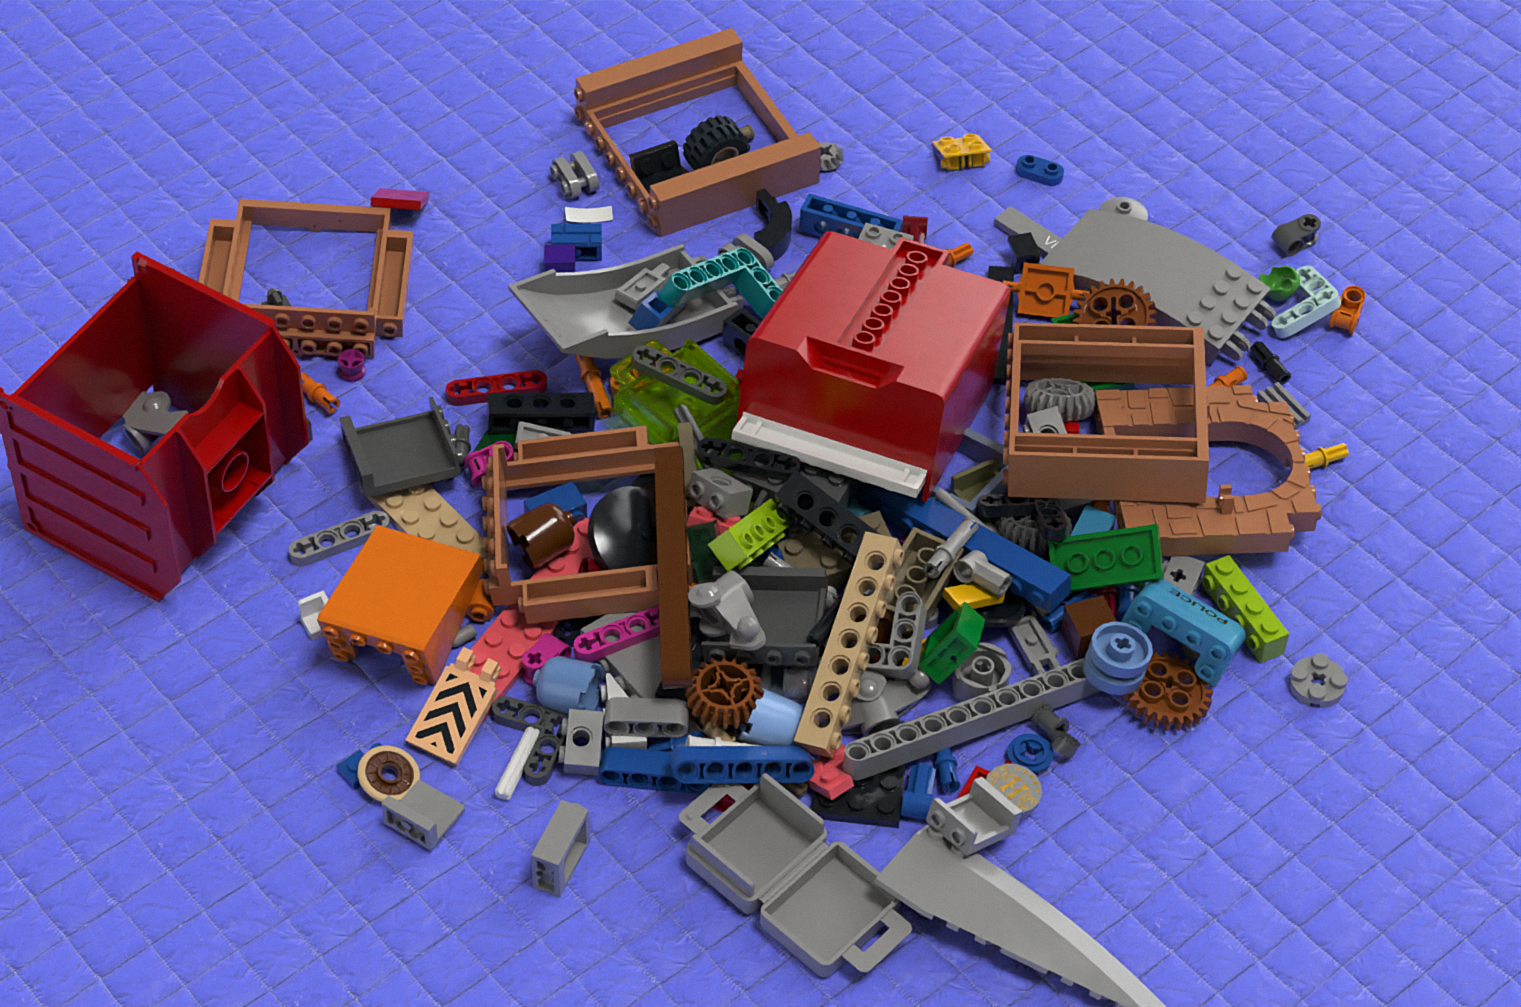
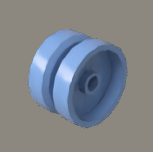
M1115 621L1104 623L1095 630L1091 638L1089 649L1083 661V672L1088 681L1101 691L1116 695L1132 693L1140 687L1153 655L1152 643L1145 633L1128 623Z

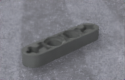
M646 345L638 346L633 350L631 364L637 371L708 404L718 405L725 400L727 385L721 379ZM670 366L674 369V372L664 373L660 368ZM694 377L698 382L696 384H688L684 381V378Z

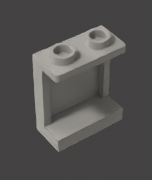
M979 777L973 780L970 792L965 796L947 804L940 798L933 799L926 821L962 853L968 856L1015 834L1023 811L983 777Z

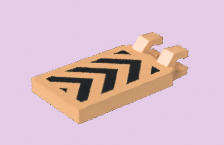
M465 647L462 648L456 658L455 664L446 665L405 740L408 744L454 766L459 765L498 693V690L495 688V681L502 670L498 662L488 658L481 670L480 676L470 672L477 656L474 655V651Z

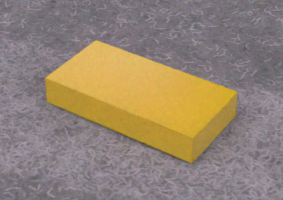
M971 582L944 588L942 596L956 610L964 602L973 609L1003 603L1005 594L998 597Z

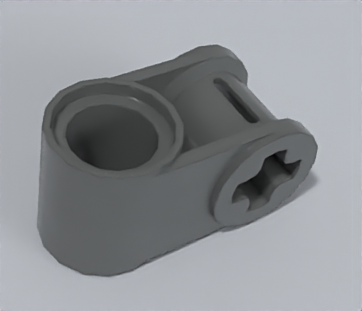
M1313 214L1302 215L1293 221L1278 226L1273 231L1271 238L1287 256H1293L1299 251L1314 246L1317 243V231L1321 227V221Z

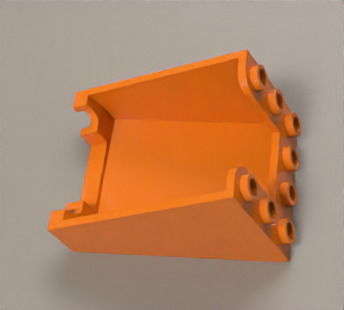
M377 525L318 615L317 622L333 656L347 662L349 659H355L358 654L355 645L364 647L366 644L375 647L384 654H391L392 652L400 654L413 681L422 685L427 683L436 685L484 571L481 554Z

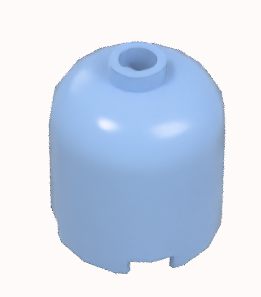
M762 688L764 690L762 698L755 700L754 703L757 707L751 711L748 724L741 723L739 729L742 730V733L738 735L737 739L761 746H797L794 738L804 712L803 706Z

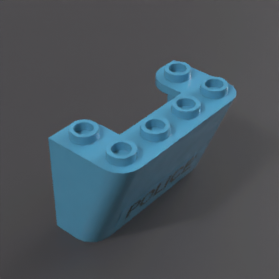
M1166 580L1149 582L1132 600L1121 621L1139 628L1146 635L1153 625L1200 653L1201 655L1195 664V672L1199 678L1213 687H1216L1246 639V632L1239 623Z

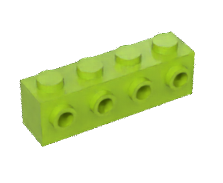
M769 499L711 541L708 546L727 571L736 565L739 569H742L786 536L783 530L791 524L788 522L787 516L777 508L774 501Z
M1230 555L1207 563L1201 585L1222 613L1244 628L1246 632L1244 642L1258 661L1263 663L1283 655L1289 638V632Z

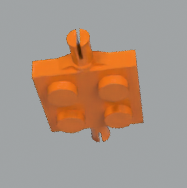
M1024 262L1023 273L1019 282L1003 281L1004 284L1013 286L1009 287L1010 292H1017L1019 299L1017 313L1053 318L1069 315V308L1073 299L1085 301L1084 297L1079 296V294L1083 292L1090 294V291L1075 289L1073 283L1075 268Z

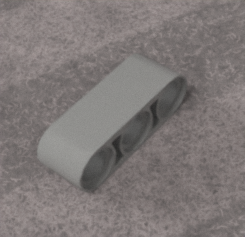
M613 697L606 701L604 730L608 734L615 736L679 738L685 736L688 732L689 709L687 702L683 700Z

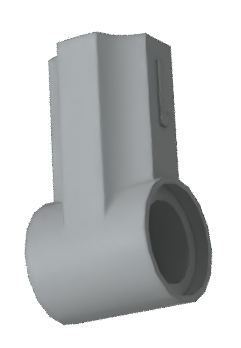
M973 550L953 565V573L957 580L964 584L972 581L998 597L1003 596L1011 585L1012 577H1010V574L990 564L985 554L981 551Z

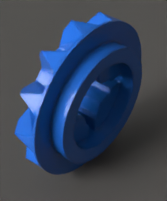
M1022 734L1014 738L1009 744L1008 760L1027 767L1037 774L1043 769L1048 770L1053 761L1054 751L1051 744L1039 735ZM1026 748L1032 755H1035L1034 761L1029 756H1025Z

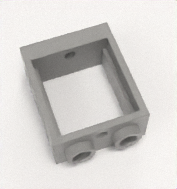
M561 800L531 854L533 888L559 898L561 897L590 843L589 809L584 808L578 803H569Z

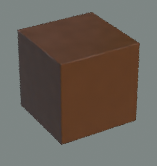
M1103 595L1064 605L1060 632L1075 661L1085 658L1091 638L1098 627L1104 623L1117 622Z

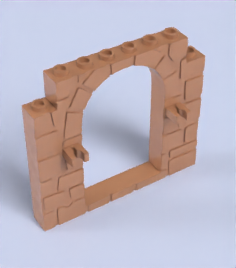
M1233 385L1232 387L1206 386L1208 441H1239L1258 446L1274 455L1284 467H1290V476L1285 483L1271 490V492L1244 495L1243 497L1231 495V484L1220 485L1218 497H1206V503L1113 500L1119 529L1157 524L1160 532L1162 556L1288 552L1290 540H1294L1295 532L1315 531L1317 520H1320L1322 515L1321 505L1317 504L1315 500V485H1310V468L1304 464L1305 451L1299 445L1300 434L1298 430H1294V413L1289 411L1287 401L1258 402L1257 395H1253L1251 385ZM1193 387L1122 391L1119 389L1095 390L1094 398L1096 399L1093 414L1098 435L1195 438Z

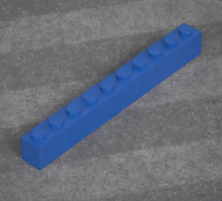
M863 482L854 495V498L861 506L871 510L872 513L880 511L885 522L895 525L907 534H910L913 527L946 541L962 521L968 518L929 497L927 502L922 501V492H919L917 497L914 498ZM974 522V523L971 525L970 529H971L975 524H978V523H977V522ZM978 524V531L962 547L964 549L962 557L973 550L984 553L990 564L1010 574V577H1012L1011 585L1008 587L1010 592L1023 597L1034 606L1042 608L1049 613L1071 593V574Z

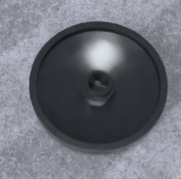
M626 486L611 491L595 505L589 518L588 538L593 556L603 571L658 564L656 493L641 487Z

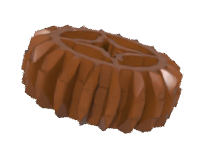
M724 656L720 662L711 658L709 665L701 662L699 669L694 668L692 672L693 687H687L685 690L687 706L689 710H693L694 718L701 717L702 725L711 722L713 729L717 725H722L724 730L728 728V725H732L737 729L740 722L747 725L751 711L757 707L754 703L755 700L761 699L764 693L760 677H756L755 668L747 670L746 662L739 665L736 658L728 662Z

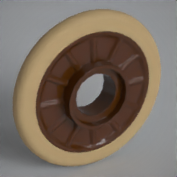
M388 745L374 747L362 756L358 764L357 775L361 787L370 797L380 802H383L388 795L396 800H401L413 785L420 780V771L416 761L410 754L398 747ZM382 770H393L396 774V779H385L382 776Z

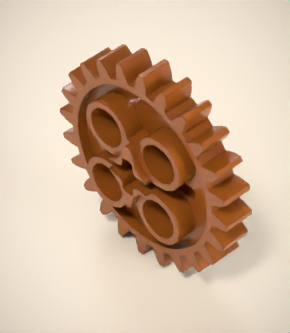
M1111 278L1107 286L1103 281H1100L1101 288L1099 289L1092 285V293L1083 292L1085 301L1077 300L1079 309L1073 311L1076 317L1073 319V324L1113 325L1112 321L1114 318L1111 301L1116 299L1117 325L1157 326L1154 319L1158 316L1156 310H1154L1156 308L1154 301H1150V293L1143 294V286L1135 289L1134 281H1131L1126 286L1123 278L1119 284H1115L1113 278ZM1125 303H1132L1131 307L1122 308V305ZM1099 306L1107 307L1103 311L1096 310Z
M1153 651L1140 687L1132 693L1123 694L1122 699L1129 700L1128 709L1136 708L1135 717L1145 716L1143 723L1146 724L1152 720L1154 721V728H1158L1161 723L1164 724L1166 731H1169L1171 725H1174L1180 731L1183 724L1190 729L1193 722L1199 724L1201 718L1206 717L1212 703L1213 691L1209 690L1210 684L1198 677L1195 672V665L1191 667L1188 665L1189 658L1180 661L1179 654L1177 653L1173 658H1170L1167 651L1164 652L1163 656H1159L1156 651Z

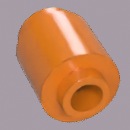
M480 579L466 613L474 621L484 622L493 617L495 606H493L491 595L486 596L484 579Z

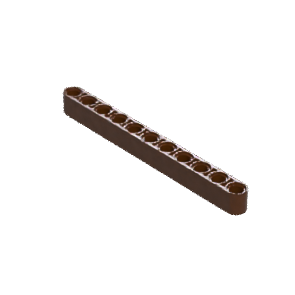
M682 446L654 448L660 655L663 689L693 687L690 602L688 599L689 573L684 456Z

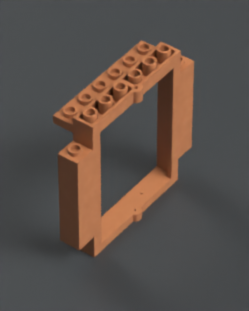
M239 199L236 220L210 218L199 282L238 302L252 224L308 228L313 232H319L322 229L377 232L367 311L259 304L244 305L276 320V329L294 357H301L303 354L339 356L345 350L355 349L362 352L364 358H374L377 336L403 337L414 240L413 231L391 230V208Z
M646 426L518 441V452H514V461L511 462L507 461L504 444L493 445V456L488 457L489 464H486V476H482L483 491L487 492V496H482L483 510L487 512V516H483L484 532L488 533V537H483L485 554L488 553V558H484L485 574H489V579H484L486 596L491 595L493 606L518 603L520 613H525L527 624L641 611L659 605L658 564L511 582L509 575V539L506 530L508 523L507 490L566 484L571 481L574 483L655 473L654 448L680 446V441L649 445ZM686 502V523H687V522H688V514H687V502ZM687 526L689 583H693L689 527Z

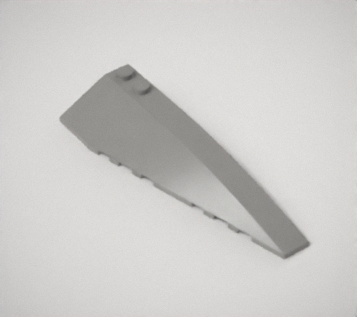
M930 824L916 832L875 878L874 883L921 915L931 920L934 916L947 921L946 927L958 932L959 928L964 929L975 935V941L983 945L995 944L1000 947V953L1044 974H1047L1048 970L1062 976L1061 982L1071 987L1074 983L1089 989V995L1098 1000L1110 999L1115 1002V1007H1166L1121 962L1054 906L978 853L974 852L966 856Z

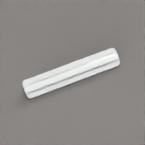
M526 728L495 789V796L498 799L504 801L510 799L524 771L525 762L540 733L537 728Z

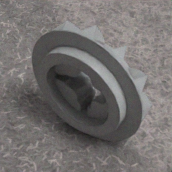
M817 140L821 146V154H824L821 156L820 170L829 171L839 167L844 158L843 149L838 148L837 143L829 144L828 140L825 143H821Z

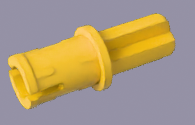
M1344 443L1326 449L1318 447L1316 451L1305 454L1304 464L1309 466L1310 470L1320 466L1325 468L1329 462L1347 457L1349 451Z

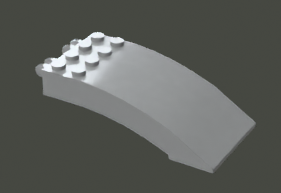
M1090 208L1040 262L1042 265L1075 268L1073 277L1075 289L1090 291V294L1092 293V285L1099 289L1101 288L1100 281H1103L1107 286L1111 278H1113L1115 284H1119L1123 278L1126 286L1131 281H1134L1135 289L1143 286V294L1149 292L1150 301L1155 303L1156 308L1154 310H1156L1158 317L1154 320H1156L1157 326L1204 327L1205 364L1208 366L1213 364L1220 353L1231 358V360L1239 361L1243 357L1242 352L1247 351L1251 347L1249 339L1239 332L1241 328L1248 322L1259 330H1265L1269 324L1268 320H1273L1277 314L1273 307L1264 302L1271 288L1207 246L1166 227L1136 217ZM1112 299V308L1116 309V299ZM1125 303L1122 305V308H1129L1132 306V303Z
M683 244L614 267L556 273L554 269L508 285V290L562 353L604 359L631 358L633 350L641 345L665 352L696 343L723 332V320L745 305V299L742 296L734 297L736 290L733 286H727L686 302L687 306L664 326L644 330L633 328L628 322L636 310L615 299L617 289L644 268L652 271L661 263H664L671 267L668 275L670 278L677 271L707 260L705 256L692 259L685 252Z

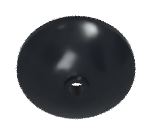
M953 576L947 584L946 588L962 585L964 583L960 582L956 579L955 576ZM1007 589L1003 603L974 610L985 619V628H1003L1013 625L1023 618L1027 608V600ZM946 601L947 605H948V606L950 607V609L954 612L955 610H954V609L951 607V605Z

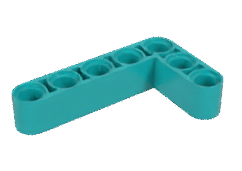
M741 247L673 273L660 289L659 297L668 306L675 307L733 284L756 313L764 318L783 290L749 250Z

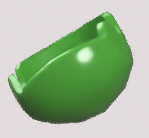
M1286 265L1278 268L1273 266L1268 275L1262 273L1259 277L1261 282L1271 288L1267 297L1274 301L1289 299L1300 286L1298 273L1293 267Z

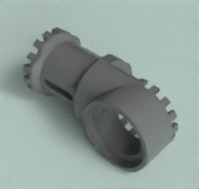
M1048 704L1043 705L1042 708H1039V711H1035L1037 714H1033V725L1037 728H1042L1047 733L1048 738L1052 741L1051 746L1057 752L1066 757L1073 758L1081 744L1077 739L1075 740V737L1067 733L1069 722L1065 718H1059L1053 713V708Z

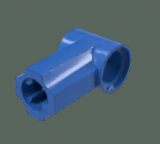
M919 762L916 765H912L908 788L904 791L901 816L926 820L934 797L932 791L936 775V769L932 768L930 764Z

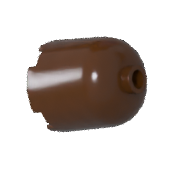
M545 503L507 523L506 530L513 545L520 544L525 553L521 558L533 571L572 546L575 540L573 525L576 524V521L569 510L563 511L554 503Z

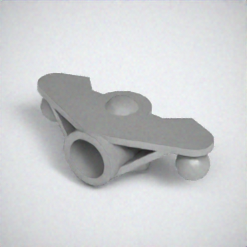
M143 391L123 414L126 422L122 425L123 431L130 441L145 455L188 413L187 410L169 412L171 399L167 393L162 391L153 392L148 395L147 391Z
M730 570L714 582L697 584L691 589L689 587L690 617H699L701 619L699 627L705 636L718 637L729 634L730 648L747 651L759 649L765 644V633L750 606L754 601L753 593L747 582L738 573Z
M919 667L914 676L907 679L895 678V681H886L884 676L877 671L862 670L859 678L860 689L858 695L852 698L850 704L851 716L848 723L843 725L842 735H863L867 737L899 725V718L929 693L932 686L931 677ZM823 720L819 728L827 727L831 720Z

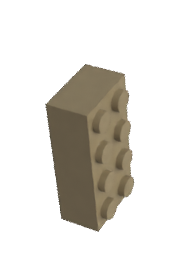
M880 511L858 517L879 534L892 537ZM815 531L776 543L777 549L782 551L781 557H784V561L796 568H826L828 586L835 588L836 591L843 589L850 578L853 566L842 558L843 553L836 547L831 550L820 541L821 536ZM846 533L842 537L845 543H852L857 539L854 533Z
M913 527L902 545L904 559L901 566L896 568L894 574L896 578L895 586L892 592H888L886 598V612L894 618L896 602L899 596L905 592H915L920 596L927 609L926 626L943 597L944 588H946L954 576L953 565L962 558L964 549H960L955 555V561L951 565L946 566L937 578H931L926 574L932 567L924 572L923 566L934 555L933 552L936 547L944 544L945 540ZM909 605L906 612L915 611L918 605ZM913 631L904 633L905 639L913 635Z

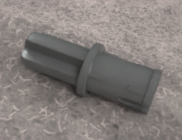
M458 424L454 436L457 448H460L464 459L471 450L469 442L470 428L467 425Z

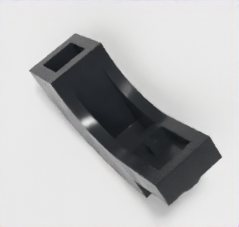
M764 188L756 191V210L768 225L762 230L754 232V240L771 253L775 262L787 251L790 245L792 212L787 201L778 203L776 198L771 196Z

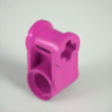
M498 441L479 451L471 452L463 459L464 466L469 468L472 475L471 482L474 486H482L481 476H486V464H489L488 457L493 456V445L504 444L505 453L508 456L507 461H514V450L510 443Z
M549 633L542 635L538 642L522 656V663L525 667L523 671L524 682L534 686L533 678L536 670H541L544 663L550 658L556 656L570 658L572 647Z

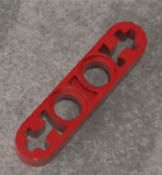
M530 370L454 380L446 385V400L451 405L463 406L487 403V393H545L547 390V376L542 371ZM508 383L516 385L514 389L503 388ZM480 387H489L490 391L486 393L478 392L477 389Z

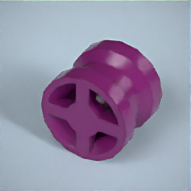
M348 349L339 355V371L343 380L357 382L364 378L366 372L362 352Z

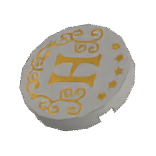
M1002 764L988 773L986 781L1023 811L1021 818L1030 815L1038 807L1042 796L1041 783L1036 774L1027 767L1018 764Z

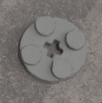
M1317 653L1313 657H1306L1295 663L1291 670L1289 686L1293 696L1301 703L1308 706L1311 703L1320 704L1319 708H1327L1337 704L1342 699L1348 678L1337 663L1329 660L1327 655ZM1313 679H1320L1323 681V685L1320 683L1314 684L1312 681Z

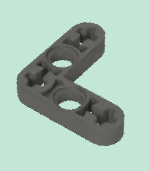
M503 696L497 698L492 705V715L496 723L523 732L528 727L537 728L540 731L525 762L524 774L526 781L533 786L546 784L558 763L560 745H566L567 736L561 735L562 726L558 728L557 737L554 736V727L562 724L563 718H568V715L512 697ZM506 708H509V709H510V710H507V711L505 712V714H504V713H500V711H504ZM530 714L537 715L540 718L535 723H528L524 720ZM546 744H551L556 749L552 753H544L540 748ZM539 761H541L542 771H539L537 774H533V771H537L540 765Z

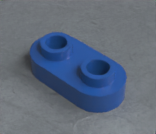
M1023 155L1017 160L1016 172L1023 178L1048 186H1056L1063 181L1064 168L1058 163L1033 155Z

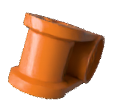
M1348 286L1343 290L1340 297L1341 305L1332 312L1328 327L1333 328L1336 326L1348 330L1349 334H1354L1366 297L1365 291L1362 288Z

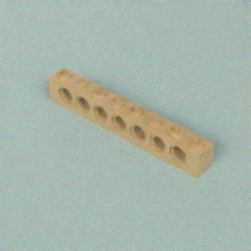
M865 531L794 738L795 744L805 748L809 753L832 758L835 750H838L841 746V731L844 723H848L850 719L852 698L858 695L860 689L859 678L862 670H866L868 666L870 645L876 642L878 635L877 625L879 619L883 618L886 613L888 592H892L895 586L896 578L894 574L896 568L901 566L904 559V550L897 538ZM884 563L881 569L872 570L876 564ZM875 589L872 595L864 596L867 590ZM859 615H866L863 621L855 622ZM850 641H858L853 648H846ZM849 667L846 673L837 675L840 668ZM840 693L836 700L828 701L830 695ZM823 720H831L827 727L819 728Z

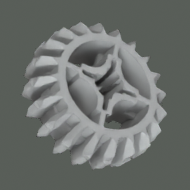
M1062 377L1034 380L1028 384L1026 393H1024L1027 412L1034 413L1057 406L1062 421L1067 423L1069 421L1077 422L1091 416L1096 398H1094L1095 392H1093V388L1086 383L1073 381L1071 378L1063 379Z

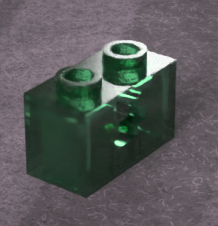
M717 519L691 524L686 527L698 582L713 579L714 566H723L708 546L711 541L720 536Z

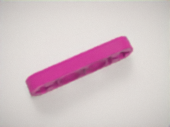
M659 605L579 635L573 644L575 658L592 662L659 636ZM640 624L645 627V630L634 632L630 628L633 625ZM610 634L620 637L616 642H608L604 638Z

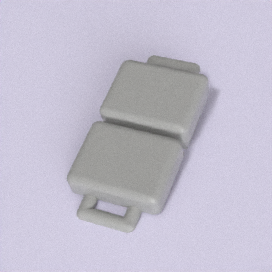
M764 773L760 777V783H757L749 791L740 783H714L680 812L679 819L681 823L695 833L690 837V842L686 846L687 865L742 912L747 914L754 913L761 907L760 926L818 976H831L846 961L858 971L867 973L911 933V924L898 914L901 910L902 901L874 883L875 878L880 872L843 842H833L828 846L826 844L827 831L824 827V820L767 773ZM728 795L735 803L711 824L701 817L724 796ZM885 925L889 928L865 952L860 950Z

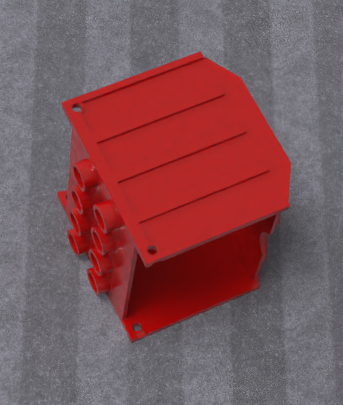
M136 251L131 256L134 276L14 393L9 395L0 387V433L4 442L8 460L7 467L11 473L24 530L160 603L165 595L181 582L180 573L195 557L200 558L217 543L216 536L254 495L258 496L274 482V472L283 463L288 465L292 458L309 444L301 368L276 329V320ZM153 385L154 392L162 391L167 393L171 399L172 406L181 411L187 410L188 413L139 460L100 438L129 409L137 397Z

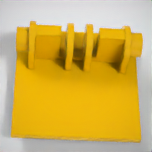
M965 134L963 138L956 139L953 137H942L939 141L932 142L934 147L944 157L940 161L942 169H959V165L963 169L965 167V155L968 168L972 166H985L986 163H990L988 152H992V150L976 134Z

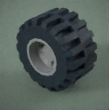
M717 115L715 118L710 117L706 121L700 122L696 128L691 130V134L687 135L686 143L683 144V156L694 171L748 153L750 150V142L732 119L727 116L722 117L721 115Z

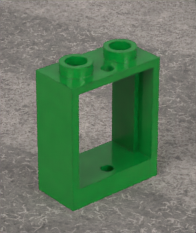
M966 602L961 604L927 637L918 667L936 683L940 684L978 649L985 619ZM955 656L957 660L954 661L951 657Z

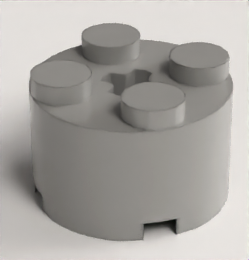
M979 643L978 649L953 671L952 688L955 699L964 702L1008 686L1011 675V663L1006 658V653L993 644Z

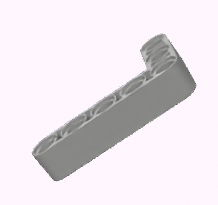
M910 591L899 596L896 602L890 644L874 643L870 645L868 651L869 661L875 655H880L881 658L875 664L868 662L866 670L877 671L884 677L901 679L910 678L917 672L927 616V609L917 593ZM909 605H918L915 611L906 612ZM913 631V635L910 638L901 639L905 632ZM829 638L823 640L820 650H825ZM850 641L846 648H853L858 641ZM822 657L819 658L818 665L788 666L797 669L818 670ZM909 658L906 665L897 666L900 659ZM849 667L840 668L838 673H846Z

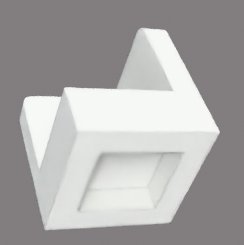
M324 591L298 601L300 621L312 641L324 636L317 622L318 615L329 600Z

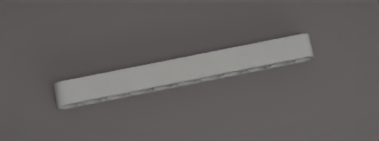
M1083 658L850 742L845 747L842 771L850 775L852 780H861L1031 718L1033 714H1037L1035 711H1039V708H1042L1043 705L1048 704L1055 709L1102 691L1092 685L1083 672Z

